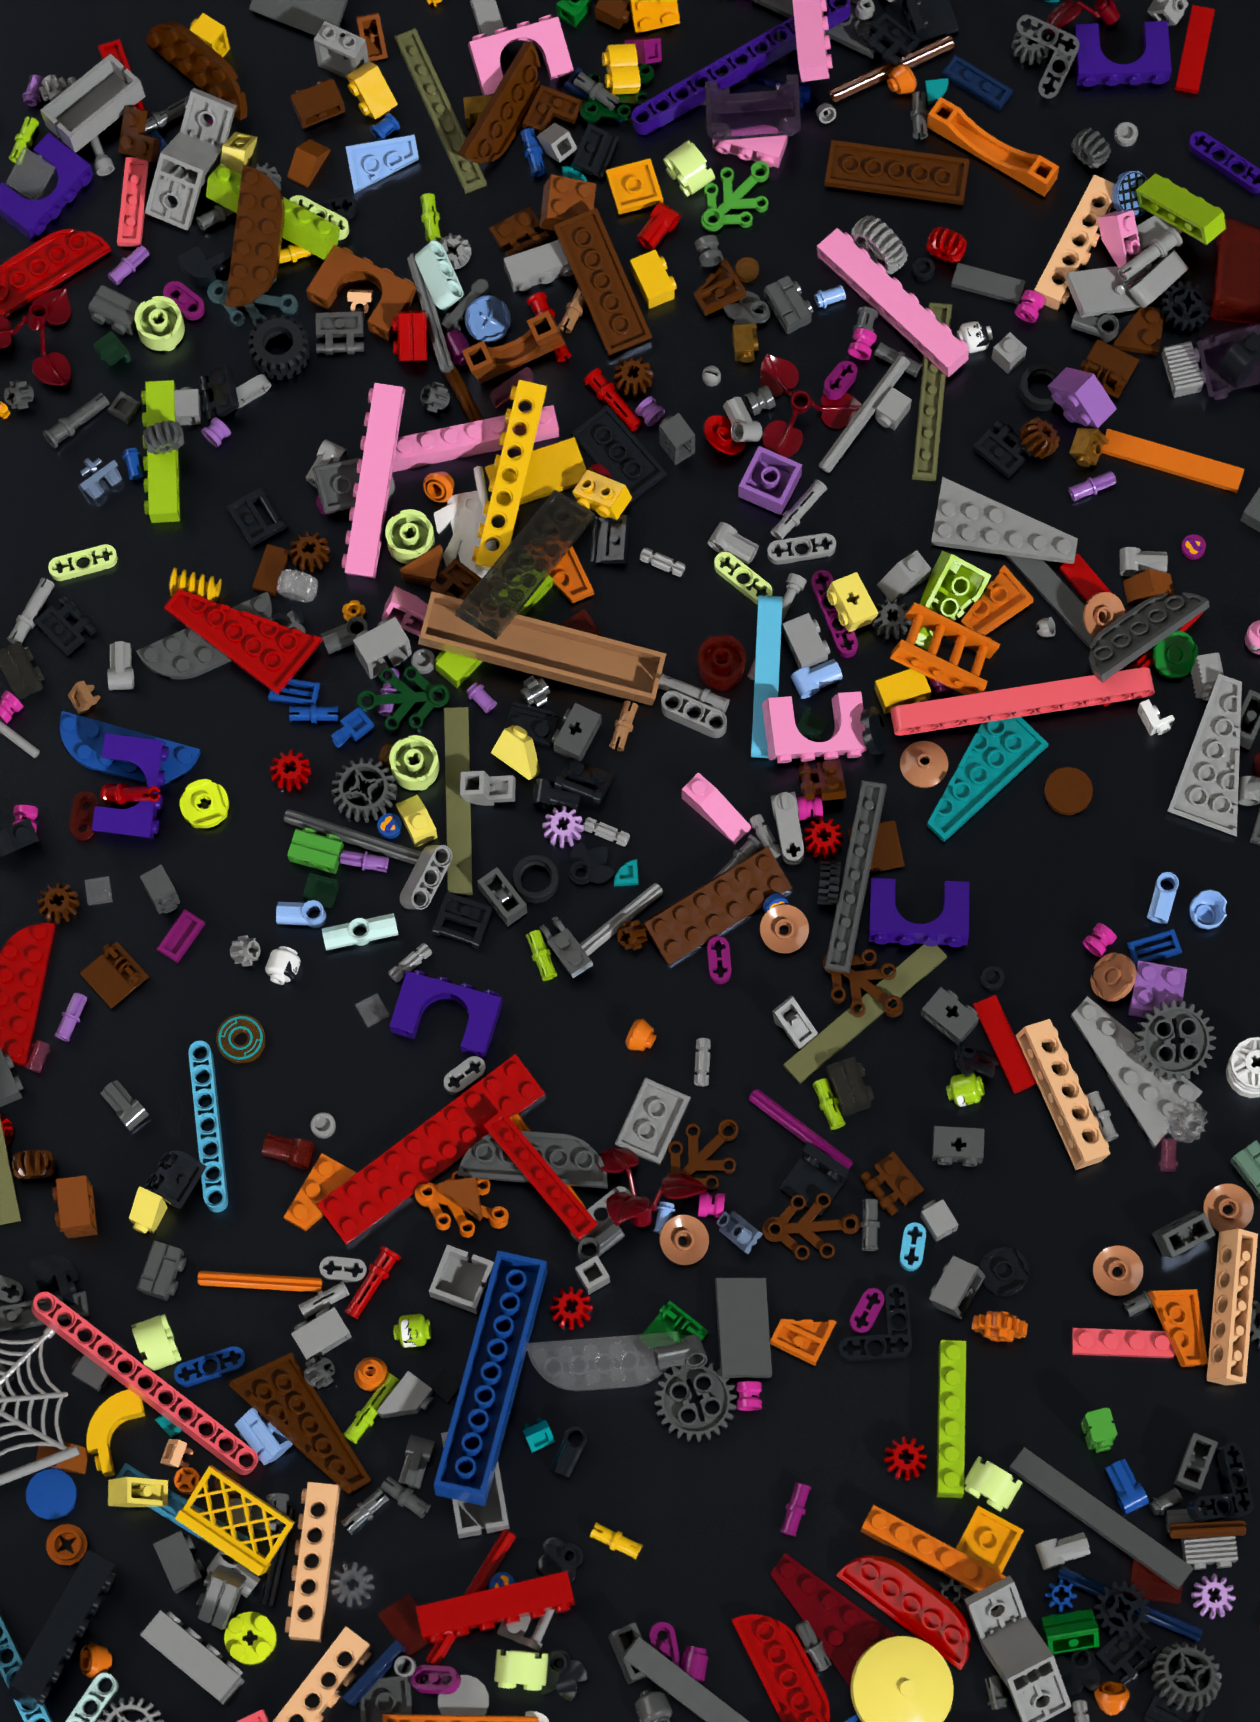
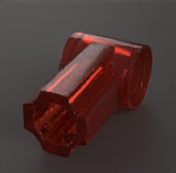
M267 1134L263 1144L262 1155L287 1161L288 1164L294 1167L308 1169L315 1144L301 1138H294L292 1140Z

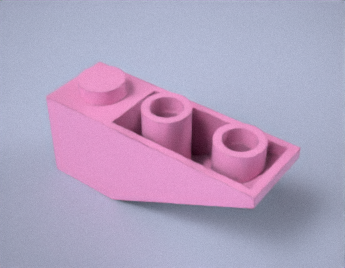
M762 127L716 134L712 138V148L722 154L730 153L736 155L742 160L762 161L769 167L779 168L787 145L788 133Z
M1133 210L1115 211L1097 217L1102 242L1118 268H1121L1142 252ZM1146 270L1129 285L1135 283L1146 272Z

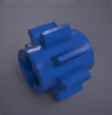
M1060 1579L1056 1587L1050 1583L1048 1586L1052 1592L1044 1595L1045 1598H1050L1051 1601L1048 1608L1056 1606L1059 1613L1062 1612L1065 1605L1072 1609L1073 1605L1069 1601L1070 1599L1077 1598V1595L1071 1594L1070 1591L1073 1584L1067 1587L1063 1585L1062 1579ZM1059 1590H1062L1063 1595H1067L1063 1602H1059V1598L1054 1597Z

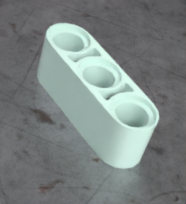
M430 241L415 255V261L435 305L441 310L446 311L463 297L464 292L445 249L439 242Z
M109 1673L97 1675L66 1722H97L103 1715L102 1711L108 1708L119 1690L118 1680ZM105 1679H110L112 1681L111 1690L101 1692V1682ZM90 1701H95L97 1703L96 1712L91 1715L86 1714V1704Z

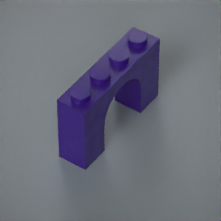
M1168 21L1144 22L1142 31L1144 54L1137 61L1130 64H1117L1105 57L1100 48L1098 23L1075 24L1073 35L1079 40L1080 44L1075 56L1077 85L1091 87L1096 84L1115 86L1122 83L1139 85L1141 83L1163 84L1169 82L1172 70Z
M50 133L33 150L36 159L57 175L58 183L55 190L43 199L29 200L18 195L3 182L0 184V217L31 241L44 232L46 225L52 219H56L59 216L61 209L75 199L77 192L83 186H87L93 176L91 165Z
M104 734L101 758L134 763L143 771L146 777V787L156 786L160 790V785L164 786L166 771H162L163 763L168 760L169 747H166V742ZM161 795L160 799L156 802L140 801L135 806L127 809L95 806L92 830L153 839L154 834H157L159 830V819H156L157 809L161 810L163 796Z
M871 878L869 942L877 944H887L890 942L900 943L901 945L915 943L926 946H936L938 944L951 947L967 946L969 937V882L945 881L943 911L940 916L932 922L916 924L904 919L897 911L895 905L896 879Z
M419 970L407 971L389 1025L390 1031L415 1039L422 1014L426 1007L436 1000L452 999L462 1004L469 1014L468 1024L461 1043V1051L486 1059L502 1007V997H498V993L490 990H485L484 992L477 991L475 987L469 984L461 983L460 986L452 984L451 980L444 977H437V979L427 977V973Z

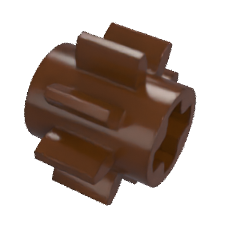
M639 920L622 922L623 927L617 929L618 942L624 946L625 950L642 948L641 943L647 941L646 928L640 924Z

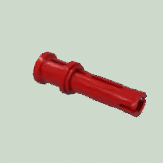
M545 292L536 293L527 299L526 302L528 306L532 307L535 316L549 311L552 317H555L554 310L550 309L546 301L547 295ZM566 345L553 350L558 362L565 361L564 356L567 359L571 357V353Z
M600 368L591 371L583 382L592 387L597 393L596 396L599 400L606 401L632 432L637 430L643 421L616 393L615 385L606 380L601 374L602 370Z
M107 783L101 789V799L107 805H114L116 803L127 805L130 801L156 802L160 799L161 794H154V792H160L156 786L130 787L126 783L118 785Z
M383 1245L375 1262L369 1265V1274L357 1290L348 1307L344 1310V1312L357 1320L381 1281L388 1279V1273L392 1266L401 1259L398 1254ZM388 1257V1260L386 1261V1263H385L384 1266L382 1267L383 1262H384L385 1259ZM370 1285V1288L368 1289L367 1293L365 1294L361 1302L358 1304V1301L362 1297L363 1293Z

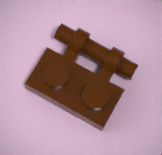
M530 206L489 228L491 235L501 250L508 246L511 247L510 250L505 252L506 257L530 250L533 247L542 246L544 241L550 239L546 230L539 234L536 233V231L542 228H540V221ZM527 236L529 237L527 241L521 244L518 243L519 240Z
M455 558L440 574L439 578L445 583L441 585L437 581H433L429 588L436 593L458 598L450 592L453 588L461 594L459 599L480 604L491 592L493 586Z
M840 759L816 762V768L813 769L809 767L808 762H800L798 777L802 781L800 786L801 792L805 795L806 800L814 799V795H821L822 801L846 798V788Z
M894 1151L873 1167L878 1173L877 1177L873 1178L868 1171L860 1176L866 1184L864 1187L868 1192L872 1191L880 1201L878 1203L883 1210L886 1209L891 1216L899 1211L894 1204L895 1201L899 1200L905 1207L924 1193L923 1187ZM883 1182H885L886 1185L892 1191V1193L888 1196L879 1186Z

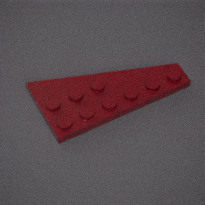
M786 1553L770 1573V1576L787 1600H789L801 1620H807L818 1640H822L825 1653L850 1689L854 1668L862 1654L880 1640L897 1636Z

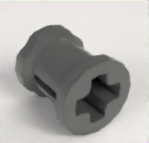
M859 307L857 311L859 317L853 332L856 328H865L874 332L872 328L874 320L878 317V312L871 307Z
M282 1493L267 1495L266 1501L269 1502V1505L287 1516L289 1495ZM278 1519L269 1520L270 1524H284Z

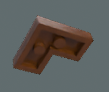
M541 85L522 123L523 128H534L535 132L540 134L548 128L553 116L575 124L580 114V107L584 101Z
M124 106L118 152L150 162H157L161 139L144 134L147 111L132 106Z

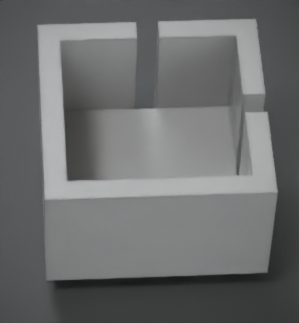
M396 617L382 620L377 624L376 628L360 632L356 639L353 640L356 656L370 680L378 676L384 668H389L383 659L385 655H387L393 667L412 657L410 640Z
M447 1245L429 1289L430 1297L478 1314L485 1296L484 1288L487 1289L494 1262L473 1254L471 1258L472 1263H469L470 1257L468 1252Z

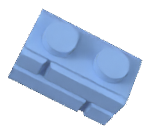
M254 1408L248 1410L234 1424L239 1430L241 1438L247 1441L250 1447L257 1453L258 1460L264 1466L278 1459L293 1445Z

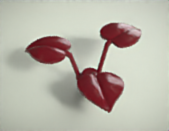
M1067 0L1052 10L1048 16L1047 23L1060 28L1075 19L1082 7L1093 14L1096 19L1100 17L1105 25H1111L1120 18V12L1117 10L1114 0H1097L1095 10L1080 1L1074 3L1072 0ZM1047 28V31L1051 36L1054 31L1050 28Z
M66 288L52 290L35 298L29 307L28 316H23L20 323L13 330H11L10 321L0 315V349L11 344V335L16 334L25 323L32 330H40L42 357L34 360L32 372L39 381L57 386H63L69 382L71 368L68 360L61 353L52 352L48 355L46 354L44 330L46 321L51 325H60L67 322L70 318L71 307Z
M767 354L763 359L760 369L761 386L767 385L774 398L781 396L784 392L786 395L792 396L791 408L793 414L789 425L782 420H776L766 426L763 432L765 449L786 458L794 455L802 445L803 434L799 429L793 428L797 414L807 412L810 406L818 411H822L821 418L823 423L832 429L847 427L861 408L862 404L848 393H845L837 400L828 399L823 394L821 397L822 406H819L813 400H810L807 392L789 391L798 383L799 373L797 368L785 359Z
M611 1148L598 1154L604 1163V1166L601 1167L602 1171L619 1173L625 1170L627 1172L631 1196L620 1192L612 1194L606 1200L608 1215L616 1226L631 1218L635 1226H649L652 1223V1211L657 1210V1203L663 1193L669 1199H683L706 1192V1187L694 1177L686 1174H673L662 1180L663 1187L658 1189L654 1201L651 1203L648 1197L636 1196L630 1167L638 1165L639 1160L633 1151L626 1148Z

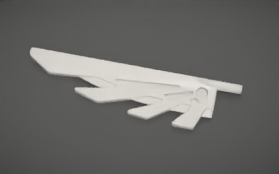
M477 466L474 467L477 491L452 495L447 501L446 507L434 512V519L438 534L451 522L453 537L443 554L446 567L458 554L462 564L493 586L491 592L480 603L485 605L491 598L495 599L500 594L499 590L503 586L502 574L475 568L476 561H472L475 546L480 547L481 538H478L477 535L480 523L485 524L487 515L483 514L485 501H489L483 467ZM488 541L486 548L489 551H496V541Z

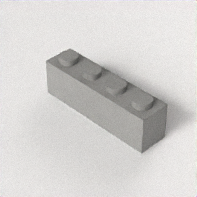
M559 240L503 258L504 269L513 292L527 291L534 285L540 283L548 284L555 278L573 275Z

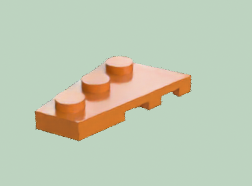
M565 530L521 548V552L530 561L532 560L553 578V585L572 604L594 595V590Z
M1003 565L999 570V574L994 581L989 583L987 590L981 598L973 604L963 617L961 625L985 636L1032 604L1033 597L1008 568Z
M322 1153L284 1215V1219L307 1231L324 1216L316 1204L357 1172Z
M1197 1289L1149 1292L1148 1295L1180 1366L1207 1365L1208 1359Z

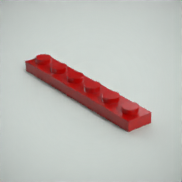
M503 1110L483 1125L578 1241L598 1226L594 1218Z

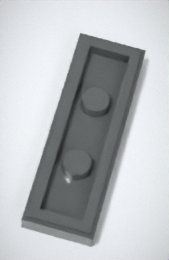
M957 263L951 287L1019 305L1026 281Z

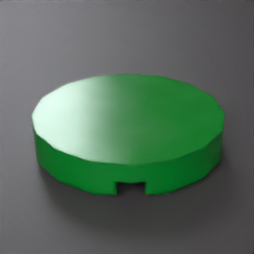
M1176 630L1151 648V661L1160 675L1178 679L1192 671L1198 656V648L1189 634Z

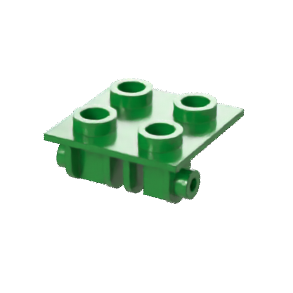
M669 1301L667 1305L660 1309L659 1315L638 1340L654 1352L655 1347L678 1344L684 1337L689 1335L698 1336L702 1342L709 1331L673 1302Z

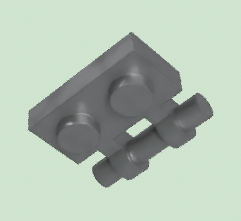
M363 311L316 313V338H325V343L316 344L317 353L334 355L336 352H347L348 355L355 354V352H364V342H354V337H364ZM333 338H347V343H333Z

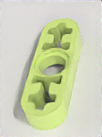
M295 195L289 199L297 205L302 204L303 208L314 214L322 213L327 221L331 219V223L337 226L342 225L343 230L340 229L338 240H343L348 236L349 225L344 217L301 195Z
M104 544L55 557L49 562L48 569L53 579L64 581L112 568L117 563L118 556L114 547ZM105 552H108L110 555L108 561L102 558ZM92 555L96 556L98 564L94 563ZM86 557L90 560V563L85 568H79L76 565L78 559ZM69 561H72V565L74 568V570L72 571L70 569ZM59 564L63 567L62 573H58L56 570Z
M721 552L715 557V571L755 604L758 605L757 590L755 588L759 591L765 589L766 596H772L771 585L729 552ZM721 560H722L723 562H726L727 560H729V566H730V568H732L733 570H735V571L733 572V575H732V576H730V575H731V569H730V568H728L727 566H724L723 568H721V562H720ZM741 573H746L749 575L750 581L746 584H740L736 577Z

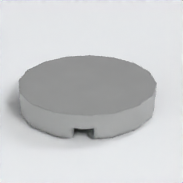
M460 1675L461 1684L454 1693L438 1695V1708L441 1715L485 1716L489 1708V1694L485 1685L470 1675Z

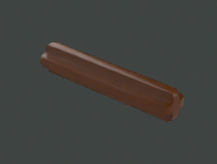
M1245 1520L1171 1523L1169 1533L1172 1539L1245 1535L1246 1523Z

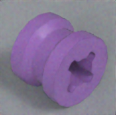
M650 396L638 405L635 413L639 417L644 418V423L647 426H652L664 415L665 409L662 406H658L656 400Z
M214 417L211 420V424L208 427H204L201 433L212 445L219 447L221 440L224 437H228L231 431L220 419Z

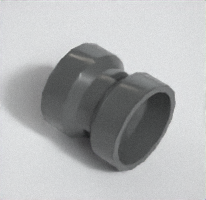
M715 235L703 236L695 242L696 250L700 253L699 260L703 267L715 266L723 260L722 252L718 249L719 242Z
M767 385L759 388L756 393L749 392L744 394L746 405L752 416L760 414L761 409L769 410L775 407L773 395Z

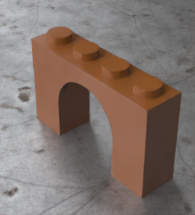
M334 245L306 290L308 300L329 310L345 285L357 280L369 281L375 284L382 292L381 300L367 321L369 331L390 341L395 333L393 331V317H397L398 311H408L417 297L415 284L407 278L401 279L395 276L391 270L385 267L381 269L375 266L368 258L362 257L361 259L346 247L340 248Z
M549 311L527 320L530 330L510 343L498 347H488L482 341L462 351L470 371L480 384L566 345L560 329Z

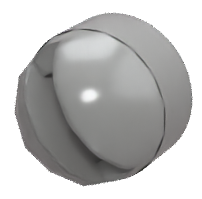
M823 103L817 107L816 114L822 123H830L836 117V110L831 104ZM826 110L828 114L824 116L823 112Z
M710 365L703 370L702 380L707 386H716L721 380V372L716 366Z
M1051 617L1043 618L1037 622L1036 627L1040 629L1036 632L1039 636L1051 637L1055 635L1056 627Z
M400 1656L396 1659L394 1670L399 1676L408 1677L415 1672L416 1663L412 1657ZM408 1660H409L411 1663H410V1665H409V1667H408L406 1673H404V1672H402V1671H403L404 1668L406 1667L407 1662H408Z

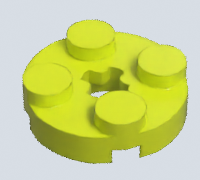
M200 779L190 783L185 788L186 791L180 798V809L185 820L194 828H211L226 819L229 799L221 785L208 779ZM205 798L207 802L211 801L207 809L198 807L201 804V799Z
M257 1612L241 1613L231 1619L224 1635L227 1651L234 1659L246 1665L259 1664L267 1659L271 1652H273L277 1641L274 1626L267 1617ZM249 1631H252L253 1635L258 1636V1639L254 1640L251 1646L248 1645L247 1641H243V1637L247 1636Z

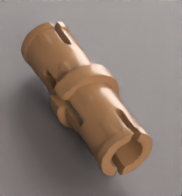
M579 287L572 301L567 303L566 312L558 325L562 331L566 327V333L573 331L572 329L578 317H581L584 313L583 308L586 303Z
M624 701L619 720H616L614 724L616 728L609 747L615 750L617 741H619L617 751L624 750L628 734L632 732L634 727L632 722L639 706L633 702L630 711H628L631 701Z

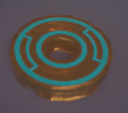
M238 1014L222 1022L217 1030L216 1043L219 1052L228 1061L237 1064L249 1063L262 1053L265 1048L266 1037L264 1029L257 1019L249 1015ZM240 1033L246 1034L248 1036L247 1042L244 1045H237L234 1042L236 1035Z

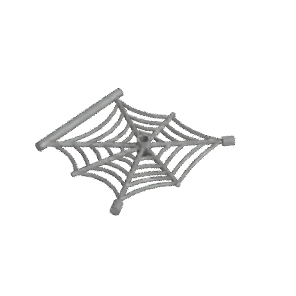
M49 1327L38 1338L28 1340L0 1339V1343L4 1344L34 1343L26 1352H11L0 1349L1 1354L22 1356L17 1362L0 1359V1363L12 1366L7 1372L0 1371V1375H2L0 1378V1403H3L0 1409V1416L10 1421L0 1423V1427L17 1425L25 1429V1431H16L1 1436L0 1441L33 1434L46 1441L22 1443L0 1451V1456L9 1451L32 1446H55L62 1451L0 1474V1485L80 1455L77 1445L70 1448L64 1445L58 1425L60 1406L63 1397L68 1396V1392H61L51 1383L44 1370L42 1358L44 1341L47 1338L50 1339L55 1334ZM38 1347L40 1372L46 1383L55 1391L54 1393H46L36 1384L32 1377L30 1358L31 1354ZM26 1359L28 1379L41 1394L31 1395L22 1382L20 1366ZM15 1371L18 1384L25 1395L16 1396L10 1387L9 1377ZM4 1382L6 1384L8 1392L11 1395L10 1397H7L3 1393L1 1385ZM59 1398L54 1415V1426L58 1441L47 1436L45 1430L46 1407L48 1399ZM44 1399L40 1432L31 1426V1412L34 1400ZM30 1400L27 1410V1424L18 1420L20 1401ZM8 1402H16L14 1417L4 1412Z

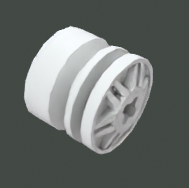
M1260 1037L1248 1038L1239 1043L1229 1058L1226 1067V1077L1231 1088L1239 1095L1248 1098L1260 1097V1067H1252V1063H1260Z

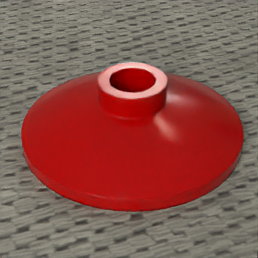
M721 415L708 417L704 422L703 431L709 443L725 454L736 455L741 453L746 446V442H735L732 439V424L729 418Z

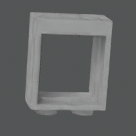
M324 21L314 38L318 66L347 79L346 76L369 61L366 39Z

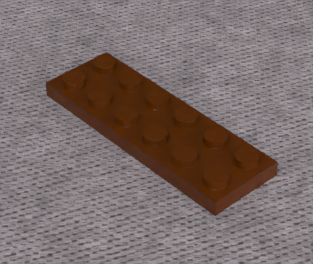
M831 140L825 186L963 205L970 159Z
M597 208L553 225V229L608 357L652 339V335Z
M765 846L642 923L667 965H670L762 908L764 901L770 895L776 893L783 895L791 890L792 887L768 846Z

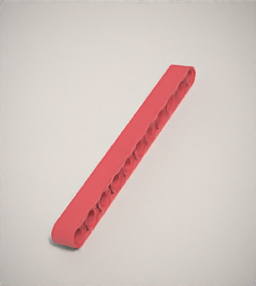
M1142 667L1118 671L1104 682L1098 680L1095 675L900 705L893 707L890 710L894 734L902 736L1139 699L1153 695L1155 690L1150 668Z
M41 1292L35 1296L31 1310L33 1315L139 1396L236 1473L247 1475L254 1470L258 1463V1456L247 1444L53 1294ZM39 1301H47L51 1308L47 1311H42L38 1308L37 1303ZM66 1316L70 1319L71 1324L69 1326H61L57 1318ZM79 1332H87L91 1340L82 1342L78 1339L77 1334ZM106 1347L110 1350L111 1355L107 1358L101 1357L98 1354V1349ZM127 1363L131 1371L129 1373L120 1372L118 1364ZM141 1378L148 1379L151 1387L148 1389L141 1388L138 1380ZM160 1394H167L171 1398V1403L167 1405L162 1404L158 1396ZM182 1409L188 1410L191 1414V1419H181L178 1411ZM199 1426H209L211 1434L208 1436L202 1435L199 1432ZM222 1440L228 1441L231 1444V1450H221L219 1442ZM239 1457H249L252 1462L251 1466H242L239 1462Z

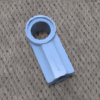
M835 659L811 669L810 667L799 669L791 675V679L801 699L811 697L818 693L820 688L843 678L841 669Z
M1171 872L1162 873L1156 881L1147 918L1153 922L1160 924L1168 923L1179 886V880L1175 874ZM1169 881L1173 885V889L1164 890L1160 883Z
M315 900L306 903L278 902L276 907L277 924L308 925L311 928H320L327 919L322 904ZM313 910L320 911L318 917H308Z

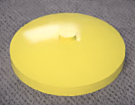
M890 1637L873 1644L859 1658L851 1678L852 1703L861 1722H944L952 1705L953 1680L946 1661L934 1647L914 1637Z

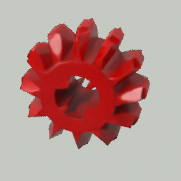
M938 227L934 228L930 233L926 249L931 255L936 256L937 259L954 263L959 262L961 257H963L967 241L956 231Z
M290 750L289 755L285 756V753L281 751V759L273 758L274 766H271L269 769L270 773L273 774L271 776L272 782H278L277 786L279 789L286 785L289 792L294 785L300 790V782L307 784L308 778L306 776L311 775V769L308 768L310 765L309 760L303 759L304 756L301 752L295 756L294 751ZM293 768L295 769V772L289 771L288 774L286 773V770H287V769H288V770H292Z
M821 817L819 818V824L811 821V828L804 829L806 836L803 838V843L809 844L806 847V851L812 852L815 850V858H818L819 854L823 853V858L826 860L828 859V852L836 856L837 849H842L843 847L841 840L844 839V833L839 832L841 830L840 824L832 826V818L828 820V823H824V819ZM820 835H825L827 841L823 842Z
M572 1286L569 1287V1294L560 1289L559 1293L562 1298L553 1296L552 1301L557 1305L550 1306L551 1312H557L552 1316L553 1321L561 1319L559 1324L561 1328L565 1327L567 1322L569 1323L570 1330H574V1323L576 1322L582 1328L584 1324L581 1318L587 1321L591 1319V1316L586 1313L593 1311V1306L587 1304L591 1300L590 1296L582 1297L583 1289H579L574 1294ZM572 1303V1306L574 1304L577 1305L575 1313H571L570 1310L566 1312L568 1304Z
M903 1436L901 1438L902 1445L894 1439L892 1445L895 1449L891 1447L886 1448L885 1452L891 1456L885 1457L884 1463H893L887 1468V1471L890 1473L896 1469V1479H899L901 1473H904L905 1480L909 1481L910 1472L917 1478L920 1475L917 1468L925 1470L926 1465L920 1461L927 1460L928 1457L927 1454H919L924 1449L923 1445L914 1447L916 1444L915 1438L911 1440L910 1444H907V1438ZM903 1453H907V1456L910 1458L912 1457L908 1464H904V1460H899Z

